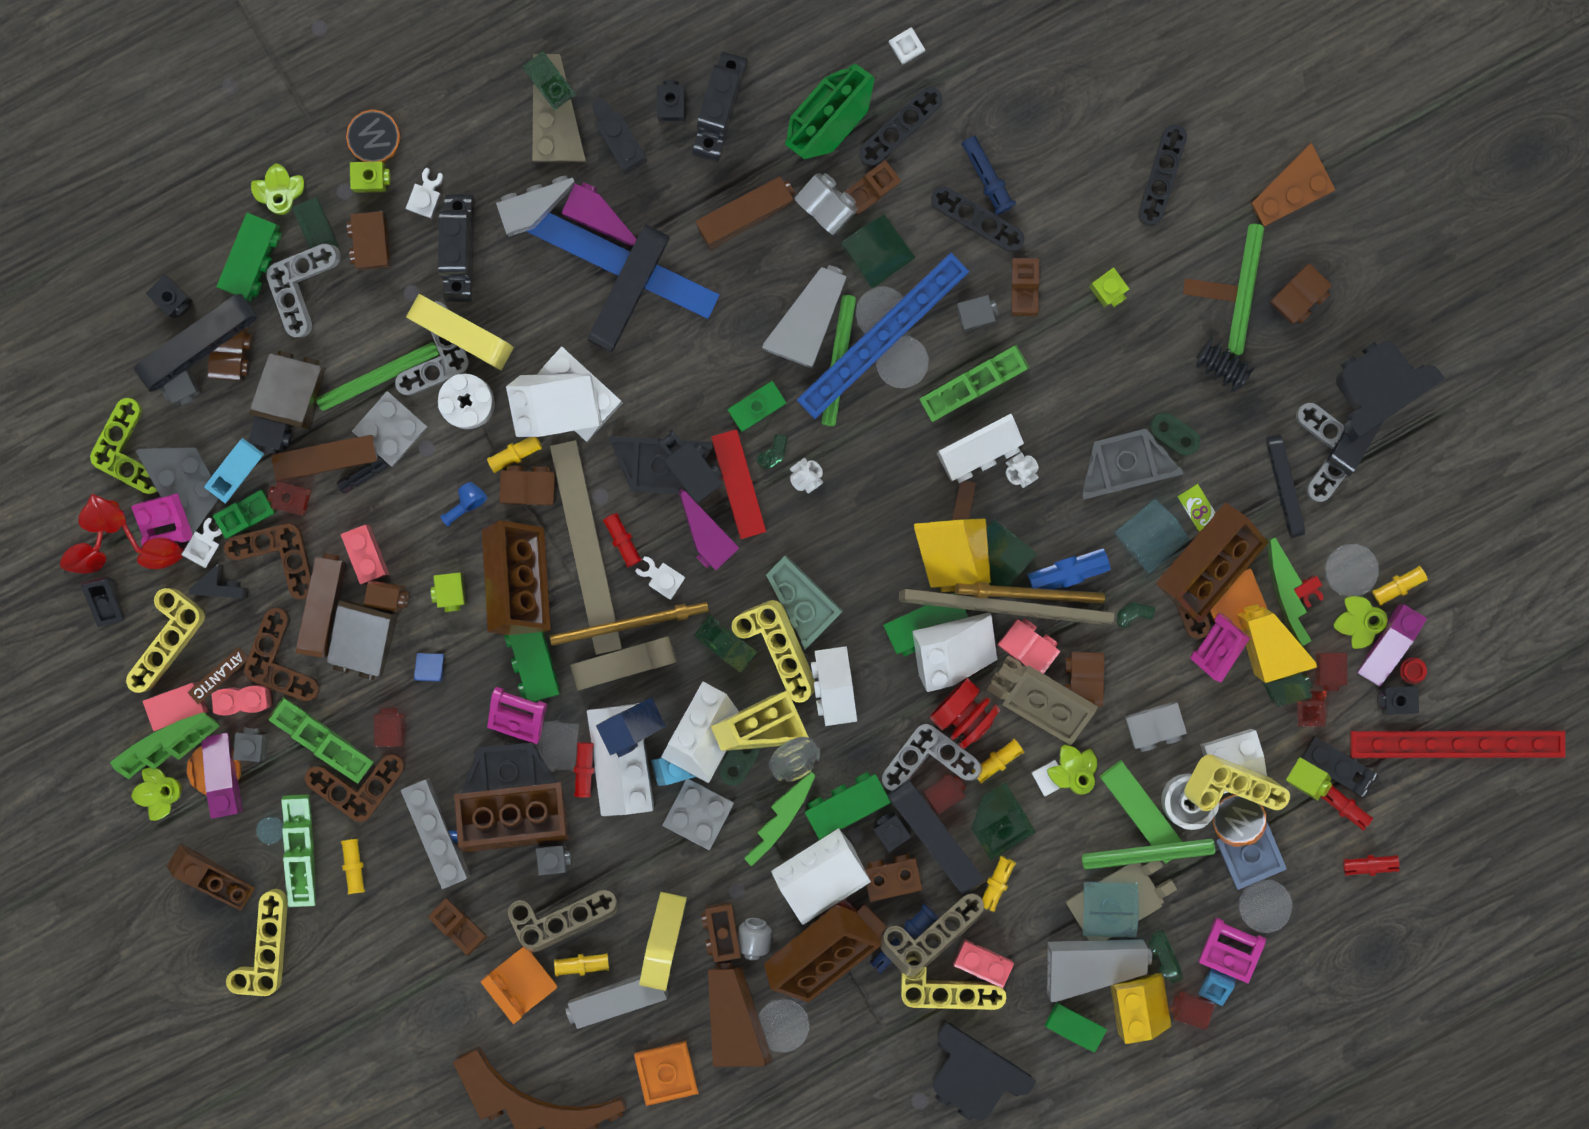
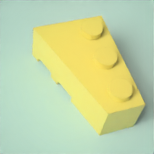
M788 690L770 696L710 726L721 751L786 746L809 740Z

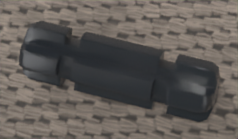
M377 457L378 462H373L369 465L365 464L348 474V478L343 477L337 481L339 490L346 494L353 490L354 486L358 487L374 477L376 472L379 474L387 468L384 460L381 457Z

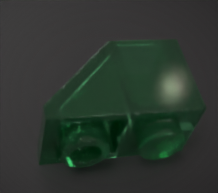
M544 51L522 66L525 74L554 111L576 95Z
M711 614L694 634L696 638L740 673L757 653L755 649L736 636L734 632Z
M1300 672L1267 683L1262 681L1271 702L1277 707L1313 697L1309 690L1313 686L1306 673L1302 674Z

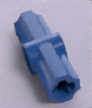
M1102 548L1079 557L1072 556L1053 563L1054 565L1033 571L1027 574L1031 588L1053 590L1059 587L1066 588L1085 581V578L1105 573L1111 570L1105 550Z

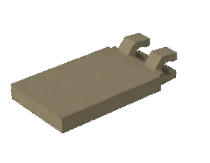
M1008 655L999 672H996L987 690L998 698L1004 699L1003 706L1067 744L1072 745L1095 714L1098 706L1031 666H1022L1019 660Z
M1160 861L1124 865L1065 901L1089 941H1106L1162 907L1161 904L1164 903L1162 898L1173 893L1177 888L1170 878L1156 887L1152 883L1148 875L1163 867Z

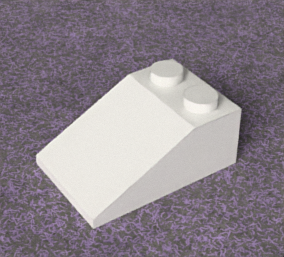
M592 373L520 375L506 386L516 437H540L596 427L602 424Z
M990 612L912 631L919 677L927 692L954 686L997 660Z

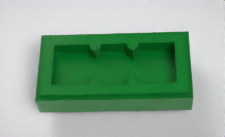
M771 381L727 410L741 432H743L787 403L773 381Z

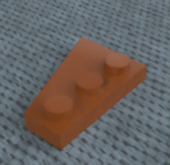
M1312 143L1251 203L1260 224L1264 227L1335 191Z

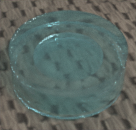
M276 817L262 819L256 828L260 841L266 844L278 842L283 837V823Z

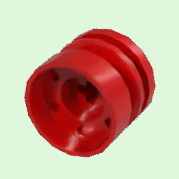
M968 678L964 679L929 717L941 730L946 729L951 724L956 726L950 738L954 740L963 733L964 736L957 744L962 749L981 738L992 726L996 715L1001 710L995 704L986 712L984 709L991 701L988 697L977 704L974 700L979 694L980 689Z

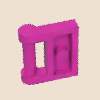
M178 493L131 506L142 534V545L153 538H166L174 542L191 540L192 530ZM175 523V531L159 535L155 534L154 528Z
M1218 613L1214 619L1216 621L1199 649L1193 651L1190 659L1214 680L1222 682L1250 637L1233 624L1231 619Z
M495 687L491 697L487 728L538 744L542 734L547 703L541 701L536 703L506 693L502 688ZM501 702L534 713V715L501 705Z
M1216 917L1198 962L1249 984L1264 948L1266 938L1260 935L1255 937L1224 924V920ZM1223 934L1251 946V953H1245L1217 941L1219 935Z

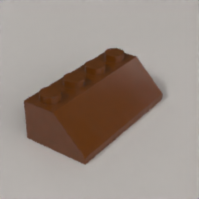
M1225 502L1155 584L1175 604L1196 622L1200 623L1269 542L1247 516Z
M500 520L483 528L482 546L488 632L517 635L551 630L544 527Z
M561 782L454 794L458 848L462 853L569 841L567 814Z
M836 905L764 963L770 989L809 1003L882 945L881 941L856 912Z

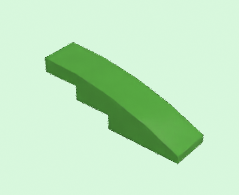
M1015 345L920 398V401L931 421L934 422L1029 369V366L1018 346Z
M1270 538L1267 540L1269 542L1267 544V552L1275 595L1290 632L1301 646H1304L1311 642V639L1298 617L1307 613L1294 591L1296 587L1303 583L1276 538Z
M284 696L268 717L270 722L290 734L291 738L311 750L315 756L356 783L360 782L373 764V760Z
M204 712L179 720L132 745L110 763L114 770L130 779L146 765L154 770L171 755L178 760L181 759L220 727V725Z
M1121 760L1099 776L1151 846L1182 842ZM1163 860V862H1164L1165 864H1167V863L1170 861V860Z
M813 771L809 772L771 805V808L777 815L758 830V834L762 837L763 841L744 857L750 866L773 846L793 820L815 778Z
M310 794L283 796L281 799L285 851L283 861L288 907L315 906V864Z

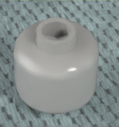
M748 918L739 925L737 935L740 953L744 954L746 959L758 960L760 956H764L770 951L772 930L766 924V921L759 918Z

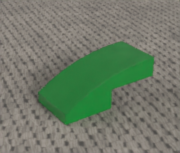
M260 490L216 513L213 517L225 539H228L277 512L266 492Z
M1056 1002L1044 1025L1046 1028L1094 1053L1107 1031L1104 1026Z

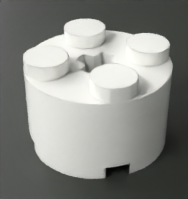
M458 374L448 379L441 387L438 395V408L442 416L452 425L462 429H473L485 424L491 418L495 408L494 395L489 385L480 378L470 374ZM471 395L469 400L473 402L472 405H466L463 409L461 399Z
M1181 774L1169 780L1165 785L1161 797L1162 809L1170 821L1184 829L1195 830L1203 828L1217 814L1219 803L1210 811H1203L1194 803H1191V808H1189L1188 805L1184 804V800L1188 799L1185 796V787L1192 774Z

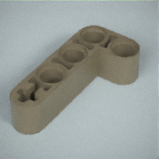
M667 636L571 664L570 667L578 691L677 662L671 638Z
M602 890L539 920L527 902L515 901L508 909V916L522 946L529 952H537L614 916L618 911L619 904L612 892ZM605 898L608 901H612L609 903L610 908L607 910L604 907H599ZM590 904L597 908L595 910L598 915L594 916V912L589 907ZM520 908L528 909L526 919L522 921L516 920V911ZM580 909L587 910V919L577 922L574 918L575 913ZM554 921H562L564 924L562 931L556 934L550 931L551 924ZM531 932L539 934V940L534 945L526 944V937Z
M976 894L965 895L916 940L903 928L891 926L885 931L881 939V949L902 973L908 976H915L978 920L984 909L983 900ZM972 906L975 910L969 911L963 918L962 914L965 908ZM945 922H953L957 926V930H948ZM894 936L899 939L901 945L893 946L888 942L887 938ZM934 939L938 947H928L925 940ZM914 956L919 961V965L912 966L908 964L906 957Z

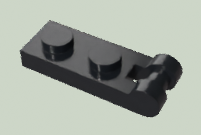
M1315 736L1301 756L1302 759L1327 772L1332 779L1363 798H1366L1369 791L1367 789L1372 781L1375 782L1379 777L1375 772ZM1356 772L1363 775L1359 784L1352 781Z

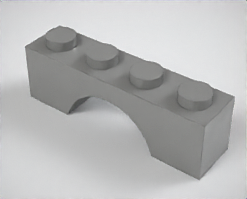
M430 778L402 789V795L441 888L444 889L468 879L471 875L460 850L455 845L441 812L440 801Z

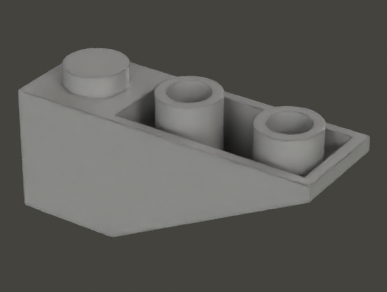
M561 176L553 179L552 184L542 188V185L538 184L527 188V193L517 196L516 193H511L501 197L502 201L496 203L506 234L510 237L534 229L572 190L575 184L573 177L568 179L567 176Z

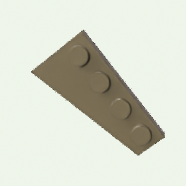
M533 54L532 161L587 163L561 55Z

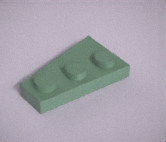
M786 555L766 575L780 603L783 604L790 618L789 620L796 629L805 649L843 612Z

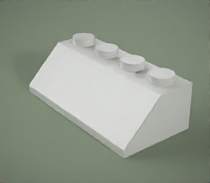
M639 703L587 710L591 743H594L593 759L601 816L627 815L654 810L645 739L637 743L638 747L632 752L618 758L616 753L611 756L609 755L596 728V725Z

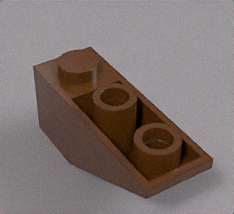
M182 844L179 845L166 866L174 878L240 911L255 887L209 858Z

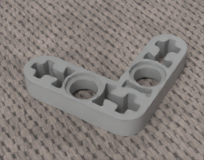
M318 245L274 263L267 270V280L286 332L292 337H305L312 329V322L297 282L337 266L340 262L341 254L334 245ZM325 251L332 253V256L329 257V262L325 260L317 262L315 258L326 255ZM302 258L307 259L310 265L306 273H301L298 269V262ZM279 271L285 272V275L282 276V280L276 279V275L279 274ZM284 285H290V288H285L282 290L279 289L280 287H284ZM287 293H292L295 297V304L291 308L286 307L283 301ZM299 310V313H295V316H289L288 314L289 312H296ZM297 321L303 322V326L300 327V330L294 329V325L297 324Z
M434 301L435 303H437V304L441 305L442 307L448 309L443 303L438 302V301ZM431 332L441 356L400 373L395 381L397 390L403 395L411 396L446 382L455 375L466 373L470 366L466 351L462 348L455 351L459 359H464L461 369L458 370L456 367H451L450 364L454 362L451 353L445 355L444 351L453 350L457 346L453 343L449 346L442 345L439 339L440 336ZM429 366H437L439 368L440 376L438 379L430 381L426 378L425 372ZM420 370V377L425 382V385L421 386L420 381L412 384V390L410 391L406 387H401V384L404 383V377L407 376L410 380L418 377L415 372Z
M1314 403L1301 405L1296 412L1297 422L1333 449L1335 442L1338 441L1344 430V425ZM1313 409V416L1317 420H1321L1322 416L1326 420L1320 423L1317 430H1315L1313 427L1317 423L1311 419L1306 422L1303 410ZM1326 424H1333L1337 428L1335 438L1328 439L1324 436L1323 428ZM1326 460L1306 487L1307 496L1314 502L1327 500L1346 476L1343 472L1339 476H1332L1328 471L1329 464ZM1323 473L1327 479L1334 481V484L1326 483L1323 487L1324 496L1321 494L1315 496L1313 486L1314 484H1322L1325 479L1321 478L1320 475Z
M923 724L915 730L884 771L882 782L887 789L893 791L906 780H911L929 755H932L966 781H974L980 777L982 766L975 757L959 747L938 729L929 724ZM932 730L931 737L933 741L931 743L926 741L921 746L926 749L924 753L917 747L912 746L914 741L918 745L923 740L921 733L923 731L929 732ZM946 745H951L955 748V756L951 760H944L941 756V750ZM910 750L918 754V761L912 766L904 762V755ZM961 753L965 754L961 759L969 765L972 762L975 763L973 768L976 772L974 774L968 773L965 776V768L957 764L956 768L952 766L959 760ZM899 762L902 767L910 770L908 775L902 772L899 776L901 783L890 786L891 779L888 777L890 774L896 775L900 771V768L896 767Z

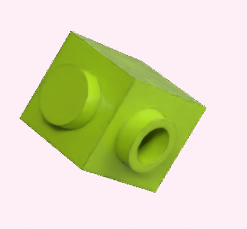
M350 162V188L354 193L387 192L386 185L391 184L390 169H386V165L383 162Z
M1115 268L1109 270L1089 286L1104 308L1109 304L1115 307L1127 298L1124 293L1129 290Z
M452 573L434 576L435 587H431L432 602L437 603V608L444 607L445 612L460 611V605L467 604L464 574Z
M1302 758L1298 759L1286 779L1291 786L1317 801L1321 796L1324 797L1328 793L1332 785L1330 782L1332 778L1327 772Z

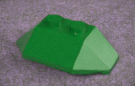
M853 64L848 69L826 76L790 117L785 145L803 159L832 153L868 112L875 80L873 75L857 64Z

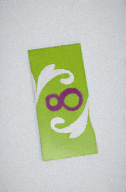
M1197 484L1177 497L1200 532L1213 518L1215 511Z

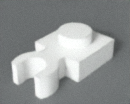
M425 168L422 173L423 186L414 185L406 209L432 219L441 197V193L436 192L435 188L442 184L444 176L439 173L435 181H430L428 176L431 170Z
M208 518L203 524V535L195 531L182 553V556L203 568H206L219 544L212 540L222 534L220 528L216 532H212L209 529L211 518Z
M644 557L643 560L649 563L650 568L646 572L637 568L635 570L636 573L642 577H651L652 580L649 586L671 600L686 577L664 563L658 569L651 558Z

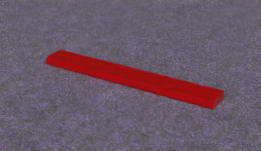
M1350 731V758H1565V731Z

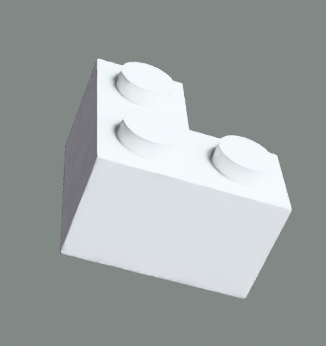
M847 646L815 651L816 662H811L813 678H819V681L814 682L816 698L821 697L820 700H816L818 716L824 715L825 726L857 722Z

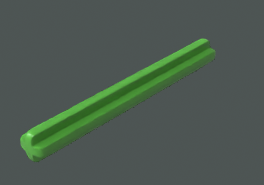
M1253 223L1248 226L1228 348L1231 349L1230 354L1242 355L1244 351L1264 234V226Z
M852 295L842 296L831 366L848 351L856 297ZM840 396L823 411V425H836Z
M431 342L317 397L316 402L319 408L325 411L398 376L403 371L439 356L438 348L434 342Z
M1213 839L1087 853L1083 854L1082 863L1084 869H1095L1215 854V843Z

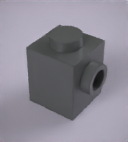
M989 295L956 305L963 332L993 324L996 321L995 316H998L995 300L990 301Z
M189 368L160 388L167 402L171 401V403L176 405L181 404L182 407L196 401L195 396L201 394Z
M244 727L243 731L235 733L233 760L265 761L268 734L260 733L259 728Z
M565 843L542 845L536 848L539 875L566 873L568 866L572 865L570 849L566 850Z

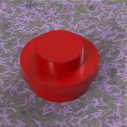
M1407 658L1400 666V676L1409 684H1418L1425 679L1427 667L1419 658Z

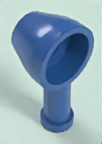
M468 482L458 489L460 503L446 514H442L440 516L446 526H450L454 520L465 512L472 511L481 506L488 498L485 492L473 482Z

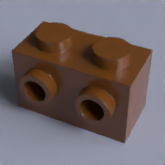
M383 211L350 214L351 221L347 222L348 237L353 238V248L349 249L351 264H355V268L359 271L391 268L386 214Z
M909 853L893 856L894 861L883 863L882 859L867 862L868 867H864L871 881L866 885L870 902L922 890L915 856L909 857Z
M732 901L707 905L705 913H701L703 929L709 930L710 939L706 940L708 956L713 955L714 962L741 958Z

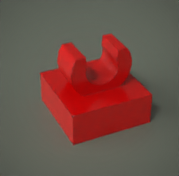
M1312 575L1302 581L1303 584L1294 589L1305 607H1311L1308 597L1312 593L1316 595L1318 600H1323L1322 592L1317 589L1322 586L1317 576Z

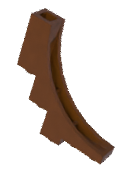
M480 1046L456 1057L453 1061L480 1120L487 1117L489 1121L503 1115V1109H505L515 1129H541L542 1126L545 1129H597L600 1127L598 1123L606 1119L612 1122L624 1115L622 1111L627 1106L623 1096L604 1103L586 1106H566L541 1101L520 1091L505 1080L490 1064Z

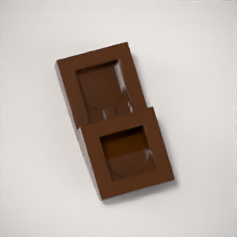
M885 160L844 192L851 195L856 201L854 205L858 210L855 215L858 216L901 183V180Z
M1012 258L1011 316H1038L1039 259Z
M445 898L428 916L445 936H449L468 956L488 937L448 898Z

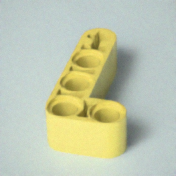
M418 294L406 316L411 321L499 370L503 369L514 349L506 341Z
M161 589L154 597L156 608L170 618V620L129 672L126 683L133 692L141 693L151 690L204 621L205 614L202 608L177 589ZM167 593H171L175 599L173 606L170 608L166 607L163 602V598ZM188 609L193 610L196 615V619L192 624L187 623L184 618ZM173 630L179 634V642L176 645H172L168 640V635ZM155 652H159L163 656V662L160 666H156L152 662V656ZM146 674V676L143 678V681L146 684L138 685L140 680L137 678V676Z
M774 600L767 601L743 611L733 620L732 631L739 638H749L762 633L791 699L799 703L808 700L815 692L814 682L816 681L813 678L811 669L782 604ZM765 609L774 611L776 615L775 620H769L765 616ZM742 618L748 619L751 622V630L743 628L741 625ZM777 633L785 636V645L779 644L776 641L775 635ZM786 658L794 659L797 663V669L789 668L786 664ZM798 685H800L801 687H802V686H805V687L807 688V690H806V691H804L803 689L799 690V689L797 688V686H798Z
M1212 754L1201 758L1185 787L1186 798L1203 811L1214 809L1225 791L1273 810L1283 809L1290 800L1289 791L1272 778Z
M272 889L260 898L254 967H239L227 976L226 985L232 993L269 996L281 986L288 905L287 896L282 890ZM273 896L275 901H279V905L275 906L274 909L272 903H268V900ZM273 909V916L267 917L266 915L270 914ZM267 922H272L277 926L276 935L272 936L267 933L265 928ZM265 949H270L275 953L274 962L265 960L263 955ZM236 974L245 976L247 981L245 987L236 984ZM263 976L272 978L273 987L271 989L265 988L262 985L261 980Z
M660 892L644 957L640 986L666 991L687 897Z
M914 956L906 957L908 963L913 960L918 961ZM926 967L915 976H908L901 972V996L903 1002L909 1007L995 1010L1003 1007L1006 1002L1004 989L990 982L926 980ZM915 987L921 991L918 999L909 1000L906 997V992L909 988ZM937 988H944L947 991V997L942 1001H937L932 996ZM968 988L974 991V997L970 1001H962L959 998L960 992ZM978 989H982L983 995H990L992 990H996L1000 997H996L995 1001L991 1002L988 996H981L982 1002H979Z

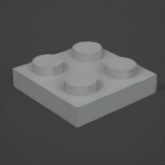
M387 391L352 432L358 437L373 435L377 454L393 467L424 433L428 426Z
M686 779L662 826L710 850L734 802L691 779Z

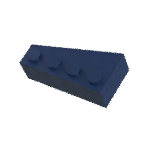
M652 697L596 725L609 755L611 756L616 753L618 758L637 748L639 741L666 727Z

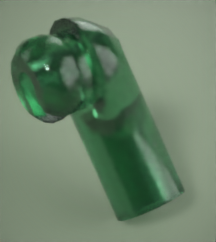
M775 434L773 448L764 453H759L756 458L757 464L764 469H768L782 462L788 436Z
M1131 602L1119 610L1116 622L1119 627L1127 628L1130 626V622L1134 621L1137 617L1152 620L1155 607Z

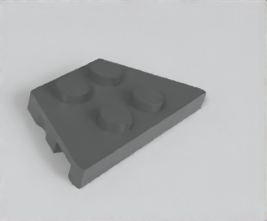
M1147 429L1095 441L1091 450L1082 500L1182 475L1183 470L1176 465Z
M153 448L136 450L160 497L178 493L193 535L219 499L204 488L212 476L197 449Z

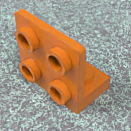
M524 947L480 981L513 1024L557 989V984L537 958Z

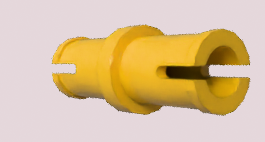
M528 437L515 445L513 443L507 445V449L487 458V461L493 472L497 473L513 463L518 464L522 462V458L537 450H541L542 446L537 437Z
M1419 565L1400 577L1398 575L1392 578L1393 581L1373 590L1372 593L1377 603L1381 606L1399 595L1404 596L1408 594V590L1424 581H1428V578Z
M1015 738L999 751L990 753L991 757L981 763L982 773L977 778L981 784L998 770L1003 771L1006 769L1005 765L1024 753V750Z
M358 839L341 841L345 864L342 865V870L346 872L348 894L365 892L361 869L364 868V864L360 862Z
M1000 856L992 877L988 878V887L982 898L984 908H989L992 912H995L1003 890H1007L1008 885L1006 883L1016 865L1015 861L1009 858L1006 859L1004 856Z
M578 954V957L554 959L555 975L580 973V976H583L586 972L609 971L608 954L593 956Z

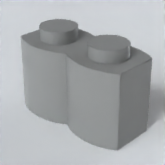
M818 173L812 177L794 199L824 229L834 235L842 229L857 212L858 208L854 205L856 201L851 195L846 192L842 194L835 187L836 182L832 177L827 174L822 175Z
M1176 701L1125 716L1133 747L1135 749L1140 748L1141 752L1156 748V743L1166 740L1167 744L1181 741V735L1187 734Z

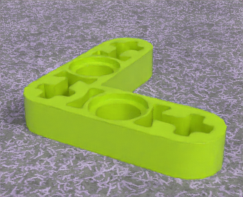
M123 398L115 406L90 455L91 462L96 468L143 493L157 494L158 491L155 487L147 489V482L138 479L137 484L134 482L140 476L141 468L144 469L141 475L150 477L142 463L122 453L142 414V407L138 401L131 398ZM132 403V409L135 413L134 415L128 414L125 422L130 423L127 427L123 423L116 422L117 417L123 419L126 414L123 410L124 405L130 406ZM115 426H119L123 430V437L119 441H113L109 435L110 430ZM104 441L110 445L117 446L116 450L109 449L107 456L110 458L109 462L100 464L101 459L98 457V454L105 453L108 446L103 445ZM130 462L134 466V473L126 478L121 474L120 469L124 463Z

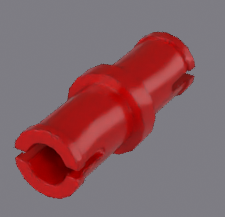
M618 513L603 519L602 521L613 539L612 544L614 548H618L626 563V567H631L642 561L631 541L633 537L631 533H627Z
M577 742L576 766H573V772L576 773L575 797H591V776L595 770V767H592L594 743Z
M1331 785L1330 790L1324 797H1320L1338 810V815L1341 817L1345 816L1362 831L1373 820L1372 816L1355 804L1356 801L1353 798L1348 799L1334 788L1333 785Z
M1367 855V858L1343 859L1345 876L1357 874L1375 876L1376 873L1400 871L1398 855L1384 857Z

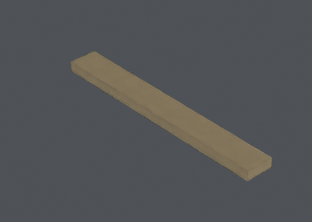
M577 441L552 445L550 449L589 626L614 622L616 617ZM619 631L592 637L596 655L622 649Z
M910 589L899 591V601L904 603L1098 625H1108L1114 622V613L975 598Z

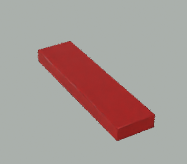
M737 429L712 436L740 539L765 533V525Z

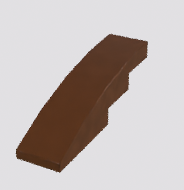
M373 435L271 455L276 482L378 462Z

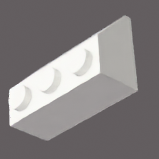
M561 347L543 366L538 375L589 374L590 372ZM594 376L593 382L602 424L596 427L574 430L586 442L623 404L620 399Z
M1009 414L947 446L936 454L950 481L952 482L957 479L958 483H961L973 477L971 471L979 467L984 471L996 465V458L1005 455L1007 459L1021 452L1019 446L1023 445L1024 442L1012 414Z
M702 682L661 758L709 783L726 752L721 751L710 726L739 712L727 694Z
M839 828L771 871L780 891L802 924L807 923L871 882L853 845Z

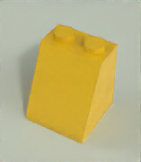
M964 519L914 524L931 588L941 587V592L955 591L956 583H991L986 519Z
M1256 604L1245 607L1243 613L1237 614L1242 631L1250 637L1246 648L1253 673L1263 682H1271L1317 667L1313 658L1277 616L1268 609L1259 607Z
M1163 973L1140 976L1110 985L1118 1035L1125 1044L1152 1040L1171 1027Z

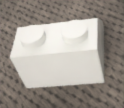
M1249 729L1200 744L1204 756L1212 754L1267 776L1265 759L1256 730Z

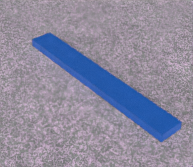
M551 213L534 229L525 231L619 276L630 254V251ZM659 265L656 266L645 288L706 319H709L720 297L719 294Z
M951 252L796 401L815 420L969 273V270Z

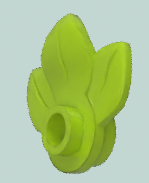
M274 164L268 169L265 180H254L251 183V191L255 199L260 203L267 204L268 209L277 215L288 213L293 206V200L299 197L304 190L303 176L298 175L290 178L286 169L280 164ZM278 198H283L281 203H275Z
M1360 596L1347 597L1344 600L1348 611L1341 614L1333 626L1340 633L1352 636L1351 644L1354 649L1367 647L1373 642L1375 634L1382 632L1386 628L1388 623L1387 615L1382 609L1372 607L1366 598ZM1377 616V623L1370 624V617Z
M1062 745L1060 749L1061 765L1047 769L1049 778L1059 788H1070L1079 795L1089 793L1095 785V778L1093 776L1097 768L1095 754L1091 749L1081 754L1075 747ZM1080 776L1085 778V785L1079 783Z
M149 767L142 770L144 783L134 788L131 797L138 805L148 806L149 819L156 821L170 813L172 803L176 802L181 796L182 786L175 778L166 777L161 769L155 768L153 770ZM165 787H168V788H169V790H170V794H169V795L166 793Z

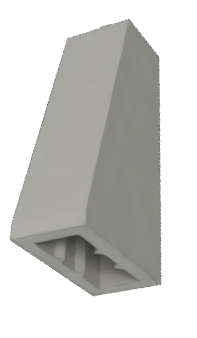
M828 265L827 269L821 267L764 342L762 350L813 368L847 276L842 275L843 270Z
M1143 939L1048 942V997L1051 1002H1057L1146 975L1148 965L1152 964L1151 949L1147 948Z
M641 974L571 999L568 1002L569 1008H566V1014L571 1024L575 1023L576 1028L579 1029L664 1001L669 994L668 987L666 991L640 986Z

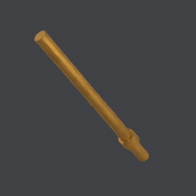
M976 582L975 584L956 583L955 585L956 594L974 595L975 598L987 599L988 596L1101 604L1105 601V594L1096 592L993 586L987 582Z
M707 602L688 606L680 604L670 610L549 636L553 646L674 619L678 621L689 619L688 616L707 613L709 609Z

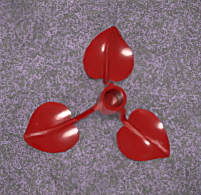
M91 494L87 504L78 516V523L86 531L98 532L96 544L92 547L87 543H79L70 547L61 557L60 567L65 571L81 574L100 570L106 563L105 553L98 551L101 547L103 531L115 533L120 527L123 528L134 550L140 553L137 557V563L145 568L163 569L169 567L183 557L182 553L185 549L176 542L166 538H153L146 541L142 548L139 547L126 524L125 514L120 509L119 503Z

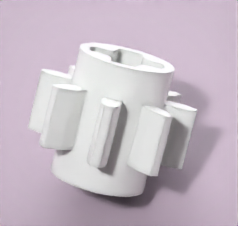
M1020 452L1006 462L1009 466L1006 470L1007 478L1015 485L1021 484L1022 488H1025L1039 478L1035 474L1039 467L1032 456L1024 457L1023 453Z
M803 458L790 468L793 472L790 477L791 483L799 491L806 490L807 493H810L823 483L820 479L823 474L822 468L813 460L807 462L806 458Z

